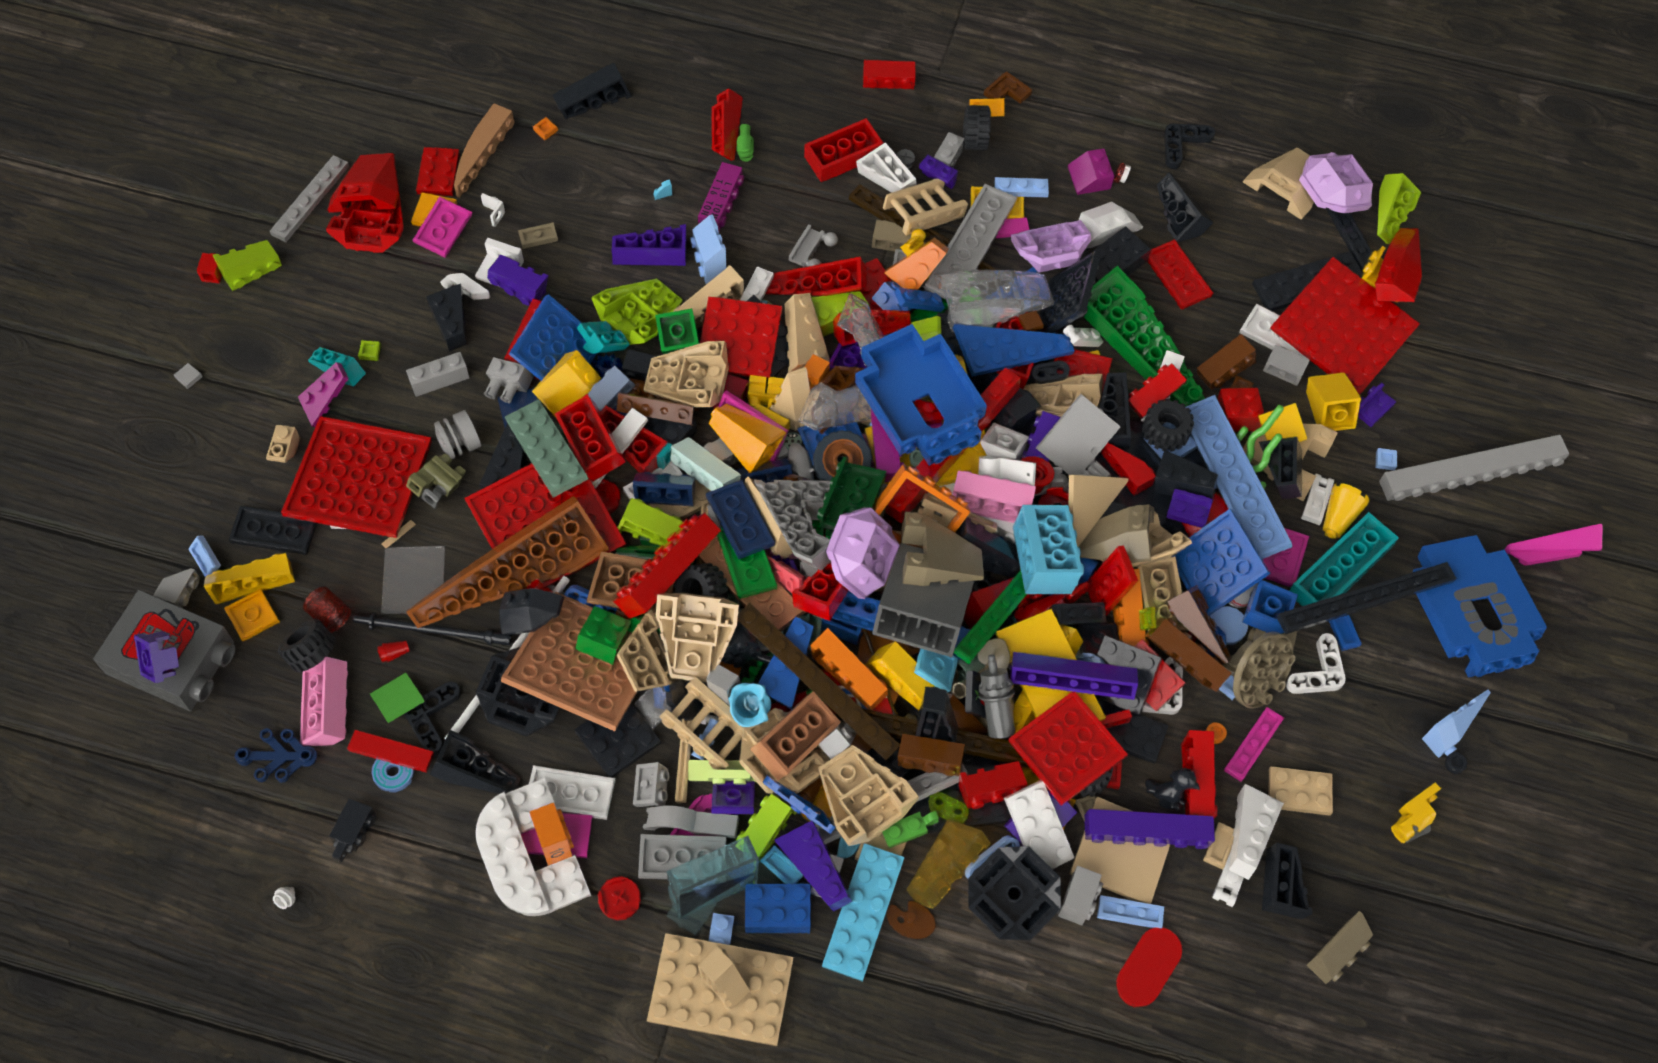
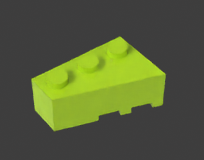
M268 240L247 245L246 249L229 250V253L219 256L218 253L213 255L223 278L232 291L282 266L277 253Z
M860 291L812 297L823 337L834 332L833 319L838 313L854 309H869V304Z
M631 498L617 528L620 534L622 531L633 534V538L639 539V536L649 538L650 543L665 546L668 542L666 540L668 536L673 532L677 533L680 529L679 525L683 521L677 516H670L657 507L653 508L646 505L640 499Z

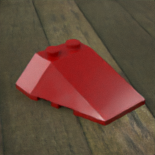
M400 195L394 209H378L373 200L352 201V205L348 208L344 207L338 217L334 216L331 218L326 232L346 249L383 253L399 240L404 230Z

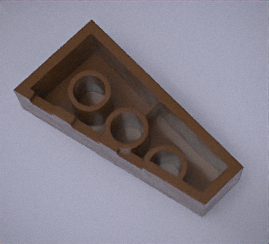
M1160 617L1145 636L1204 687L1217 692L1232 673L1222 666L1223 663L1214 656L1211 657L1207 653L1208 650L1198 643L1197 645L1194 643L1191 635L1184 630L1181 632L1177 629L1178 625L1168 617L1166 620Z

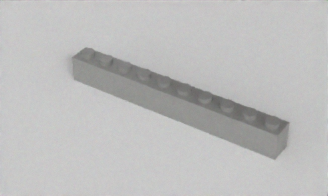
M1561 435L1385 472L1379 482L1387 501H1400L1409 496L1418 497L1423 493H1436L1445 488L1454 489L1459 485L1466 484L1468 486L1477 481L1483 480L1487 482L1500 476L1505 478L1514 473L1523 474L1532 469L1541 470L1546 466H1559L1564 463L1569 452Z

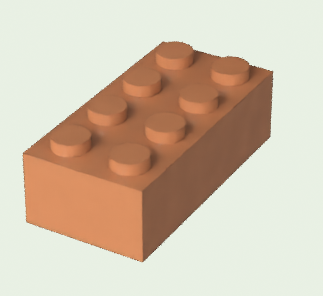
M813 691L788 712L750 750L779 781L789 774L841 722Z

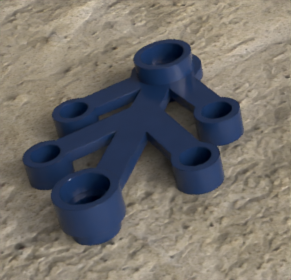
M266 728L260 732V738L263 742L268 743L275 752L250 751V749L242 747L235 753V760L242 766L249 765L253 760L272 761L264 769L258 768L255 770L254 778L258 782H265L268 776L286 761H294L286 769L280 768L275 772V778L279 782L284 783L301 766H312L317 760L315 749L310 746L303 747L295 738V734L291 729H284L281 732V738L285 743H290L296 752H287L274 738L273 732ZM266 733H270L268 738H264ZM287 733H291L289 738H284ZM246 752V756L240 758V755ZM309 753V757L304 759L303 755ZM263 772L264 776L262 778H258L259 773ZM281 773H285L283 778H279Z

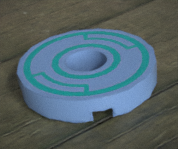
M376 759L372 766L371 774L373 781L381 790L398 792L410 785L415 770ZM392 767L399 768V772L395 776L388 775V771Z

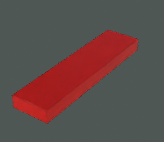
M358 730L354 731L347 748L348 751L425 773H427L434 756L433 751Z

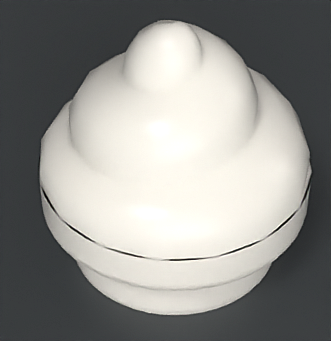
M280 887L273 896L274 903L282 909L291 907L296 900L293 887Z

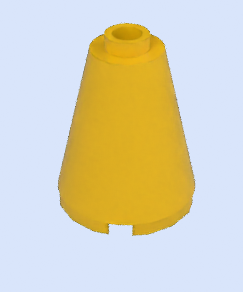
M1337 483L1334 484L1331 489L1323 525L1325 535L1332 539L1340 538L1366 508L1370 501L1369 497L1366 495L1364 498L1360 495L1362 491L1350 485L1341 483L1340 486H1337Z

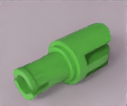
M742 124L739 128L740 136L737 138V154L742 161L748 162L753 157L754 139L750 136V126Z

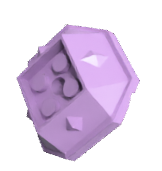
M1331 152L1328 154L1311 155L1306 160L1299 181L1317 207H1327L1336 212L1350 213L1368 210L1372 206L1371 194L1373 183L1352 154L1337 155Z
M1078 220L1012 234L1011 241L1019 255L1029 261L1040 273L1072 266L1077 263L1091 241V233L1083 222Z
M864 507L840 515L826 553L828 559L831 560L836 580L857 598L865 599L875 590L885 585L900 545L892 533V527L872 508Z

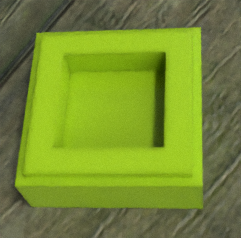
M361 340L358 354L359 360L378 361L381 343Z

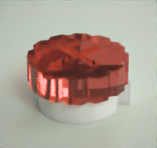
M1120 163L1113 181L1125 183L1131 166Z

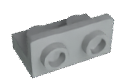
M659 762L636 766L634 806H665L668 797V768Z

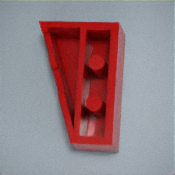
M1019 761L996 765L995 769L986 772L984 768L977 769V774L967 776L966 772L960 773L959 789L966 808L979 809L985 803L991 801L992 803L1001 802L1004 800V797L1027 787V781Z

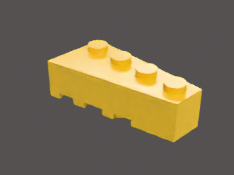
M896 641L879 648L865 664L877 677L882 679L917 710H920L925 687H935L914 673L917 662Z

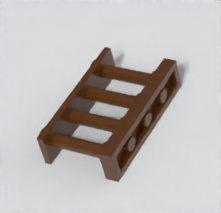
M629 378L636 386L628 394L618 393L616 410L618 412L629 413L633 408L646 417L692 425L693 412L700 410V407L678 403L644 392L646 381Z

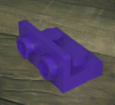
M927 155L920 163L919 168L927 177L942 180L945 182L944 186L950 189L955 186L958 173L956 169L930 155Z
M1383 383L1377 387L1373 386L1368 391L1366 398L1361 397L1358 417L1370 427L1379 421L1396 403L1394 399L1382 391Z
M1174 489L1166 518L1203 528L1206 525L1213 499L1189 493L1185 490Z

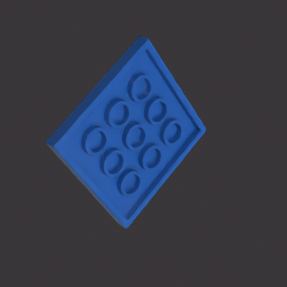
M546 295L509 355L542 381L566 353L578 350L589 364H591L597 353H589L583 348L586 341L577 329L582 322L554 298Z
M1228 509L1189 537L1192 544L1172 556L1176 557L1178 573L1186 589L1188 590L1195 585L1198 586L1209 607L1207 609L1208 616L1271 574L1232 509Z

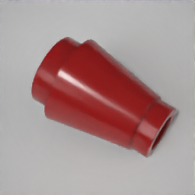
M405 640L382 643V646L377 647L381 662L387 661L389 663L409 652V647Z

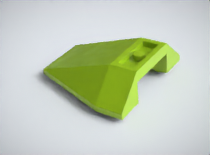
M658 279L605 289L592 296V301L600 320L607 321L613 331L620 330L630 345L645 343L657 336L658 328L655 315L673 312L683 301V299Z

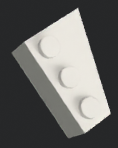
M886 143L856 161L858 173L889 192H896L917 185L916 178Z

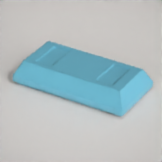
M775 845L760 860L785 884H796L803 877L793 862Z

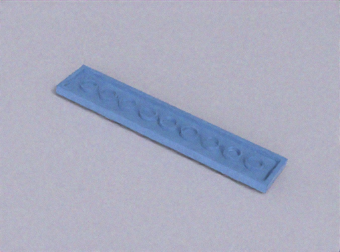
M1213 395L1185 407L1191 410L1190 414L1194 416L1191 436L1208 470L1218 474L1217 487L1228 509L1234 511L1261 558L1264 559L1291 548L1292 542L1216 396Z

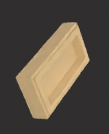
M1220 822L1217 824L1214 832L1215 842L1208 847L1203 861L1223 870L1233 845L1234 828Z

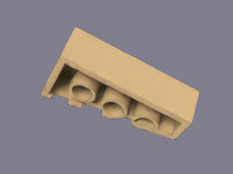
M728 266L674 311L692 308L696 327L699 330L703 327L708 296L740 300L744 293V280L731 266Z
M810 293L794 294L784 304L785 322L788 329L786 340L789 346V351L787 352L790 364L788 373L803 368L813 354L828 362L830 361Z

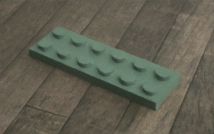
M539 399L505 416L506 422L553 498L588 480L585 471Z

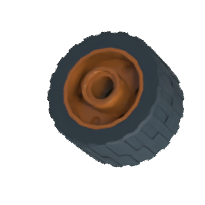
M839 430L823 437L821 442L818 443L813 456V468L817 478L820 481H831V478L836 475L837 458L843 456L848 457L849 463L871 467L872 455L867 442L860 435L852 433V431Z

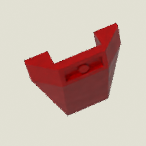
M394 154L360 155L332 195L328 212H342L344 207L347 208L348 201L373 200L378 209L396 208L399 189Z

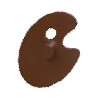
M909 901L907 912L901 911L893 904L887 909L886 915L890 926L902 936L912 939H923L930 936L935 929L934 917L927 908L917 902ZM902 917L904 923L898 922L897 918Z

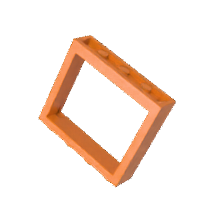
M903 464L877 499L873 510L880 515L907 478L958 510V513L947 526L949 530L955 533L970 513L968 502L964 501L960 496L958 498L953 496L947 487L942 486L941 488L936 485L935 480L931 477L922 476L915 467H908ZM892 530L894 537L900 545L902 543L901 535ZM907 544V545H910V546L919 547V546H917V545Z

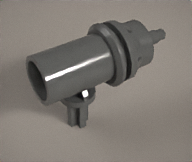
M989 655V669L980 673L981 683L978 686V696L980 700L984 701L989 737L1006 738L1016 733L1013 715L1014 701L1016 700L1014 696L1015 690L1013 689V682L1008 678L1007 669L997 668L995 656Z

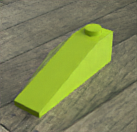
M1403 173L1385 175L1379 190L1377 235L1386 244L1391 243L1399 231L1400 224L1408 219V213L1415 209L1421 191Z

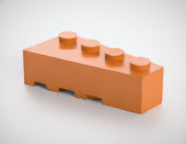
M1134 569L1138 582L1112 609L1114 623L1117 626L1119 641L1135 646L1143 639L1149 645V641L1145 636L1146 622L1143 613L1139 569Z
M829 628L810 645L812 658L868 710H873L888 696L887 684L882 679H877L872 670L863 664Z

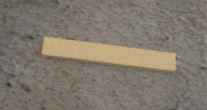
M410 520L400 528L397 538L389 537L381 545L387 549L416 524Z

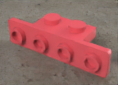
M767 555L775 580L783 588L792 593L796 588H800L804 584V575L784 562H777Z

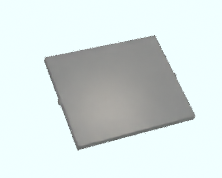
M1080 394L1038 444L1036 449L1054 462L1055 466L1062 467V470L1067 474L1079 475L1084 472L1118 431L1120 426L1108 417L1102 409L1096 407Z

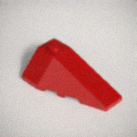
M854 309L838 313L833 319L834 336L841 346L891 334L911 325L910 312L898 310Z
M1086 581L1075 586L1072 594H1053L1033 602L1025 608L1021 607L1014 613V616L1018 622H1021L1052 609V605L1074 603L1088 591L1089 583Z

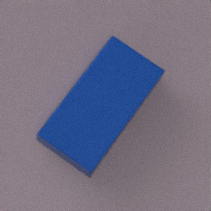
M1349 615L1329 621L1341 651L1361 646V641Z

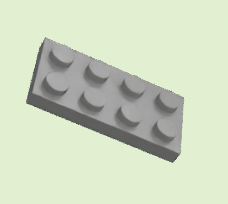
M641 834L638 878L724 881L726 837Z

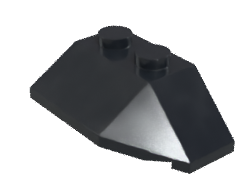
M535 588L505 592L499 609V623L502 634L512 635L535 632L552 618L560 615L564 596Z

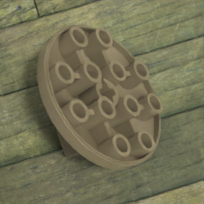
M1274 631L1263 634L1254 642L1247 640L1231 656L1232 659L1222 666L1234 676L1233 692L1236 700L1247 708H1258L1264 704L1269 705L1273 696L1266 692L1270 688L1278 692L1284 690L1286 686L1285 681L1295 661V655H1293L1292 643L1289 638Z

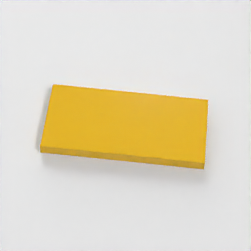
M1052 609L996 632L997 638L1003 639L1007 643L1010 652V665L1013 652L1077 660ZM1020 685L1036 718L1072 692ZM1076 692L1099 721L1105 720L1106 717L1094 694Z

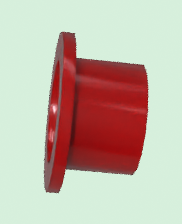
M1028 456L1021 459V461L1036 463V488L1034 494L1040 493L1044 486L1049 485L1053 481L1055 474L1053 467L1043 458Z

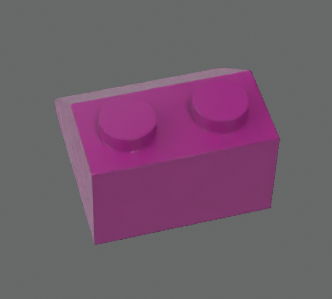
M1104 148L1087 151L1068 164V170L1077 195L1111 189L1114 174Z

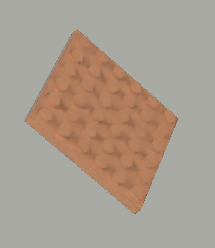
M564 596L560 615L552 618L535 632L529 633L502 675L501 682L616 731L637 692L634 691L618 657L612 665L576 650L578 634L593 607Z

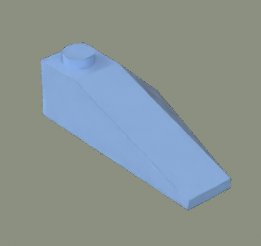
M1486 690L1467 705H1463L1456 712H1452L1436 723L1422 738L1438 758L1443 754L1449 756L1457 749L1455 745L1461 740L1491 692L1489 690Z

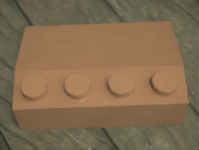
M601 551L587 603L619 608L613 602L618 596L616 593L623 586L627 587L630 583V577L636 572L640 573L643 569V563L647 560ZM674 583L666 590L664 594L676 592V588H674ZM656 601V603L650 608V609H652L654 615H656V605H657V601Z

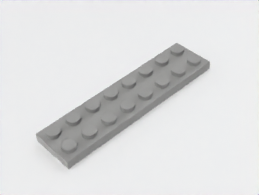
M984 184L949 243L948 252L935 267L926 282L924 290L937 293L940 297L958 304L1015 205L1017 197Z

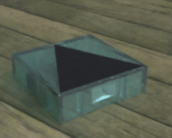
M749 836L667 871L668 894L679 919L745 890L746 884H757L759 858Z

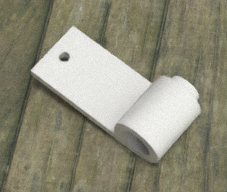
M997 456L979 457L978 475H989L992 478L1008 479L1012 482L1028 483L1031 486H1035L1036 463Z

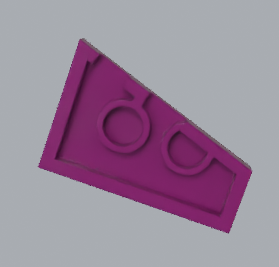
M336 362L298 396L313 427H316L319 417L323 413H327L330 408L328 406L333 397L338 396L348 380V376L341 363Z

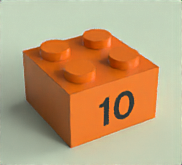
M553 802L529 811L548 866L573 857L570 849L574 848L561 808L556 810Z

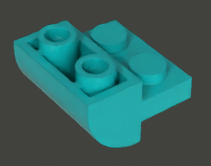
M607 321L580 323L577 327L586 341L583 348L589 353L623 351L630 345L625 335L620 330L613 331Z

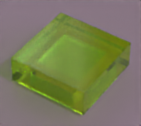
M1147 607L1139 611L1141 630L1147 631L1156 627L1155 607Z

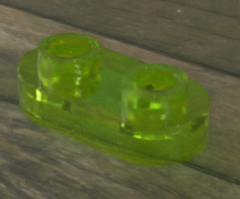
M937 792L930 796L928 806L931 812L936 811L938 816L954 824H962L967 820L968 808L964 803L942 792ZM942 800L943 804L937 805L935 801ZM960 809L962 813L957 815L954 813V810Z

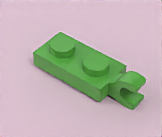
M936 811L924 817L918 812L899 820L882 832L888 848L890 849L927 834L928 830L926 827L938 823L939 817Z

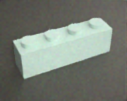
M688 437L671 446V462L690 476L695 477L700 484L713 491L740 481L741 474Z

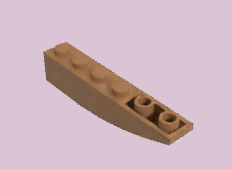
M493 104L475 128L467 142L457 169L454 183L457 197L460 198L468 190L469 184L473 179H476L479 170L486 165L487 159L495 152L500 141L504 140L508 130L513 127L514 119L511 110Z

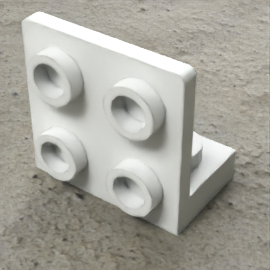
M487 238L485 242L487 255L475 277L478 280L490 283L487 279L488 269L500 254L519 262L521 267L524 262L522 250Z

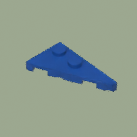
M766 776L763 784L790 803V807L799 814L802 812L810 821L818 824L831 834L836 827L822 809L770 776Z

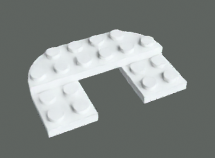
M545 778L506 794L503 792L494 797L482 810L476 825L477 845L496 894L509 909L527 916L545 915L591 896L575 855L537 871H534L521 834L535 828L529 811L554 802Z

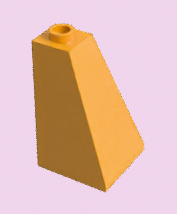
M727 403L721 407H716L711 413L710 426L749 473H752L771 460L786 435L784 430Z

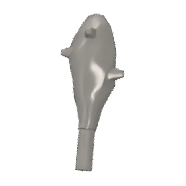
M791 443L787 459L791 464L793 474L798 475V477L814 480L815 470L812 468L808 451L798 443Z

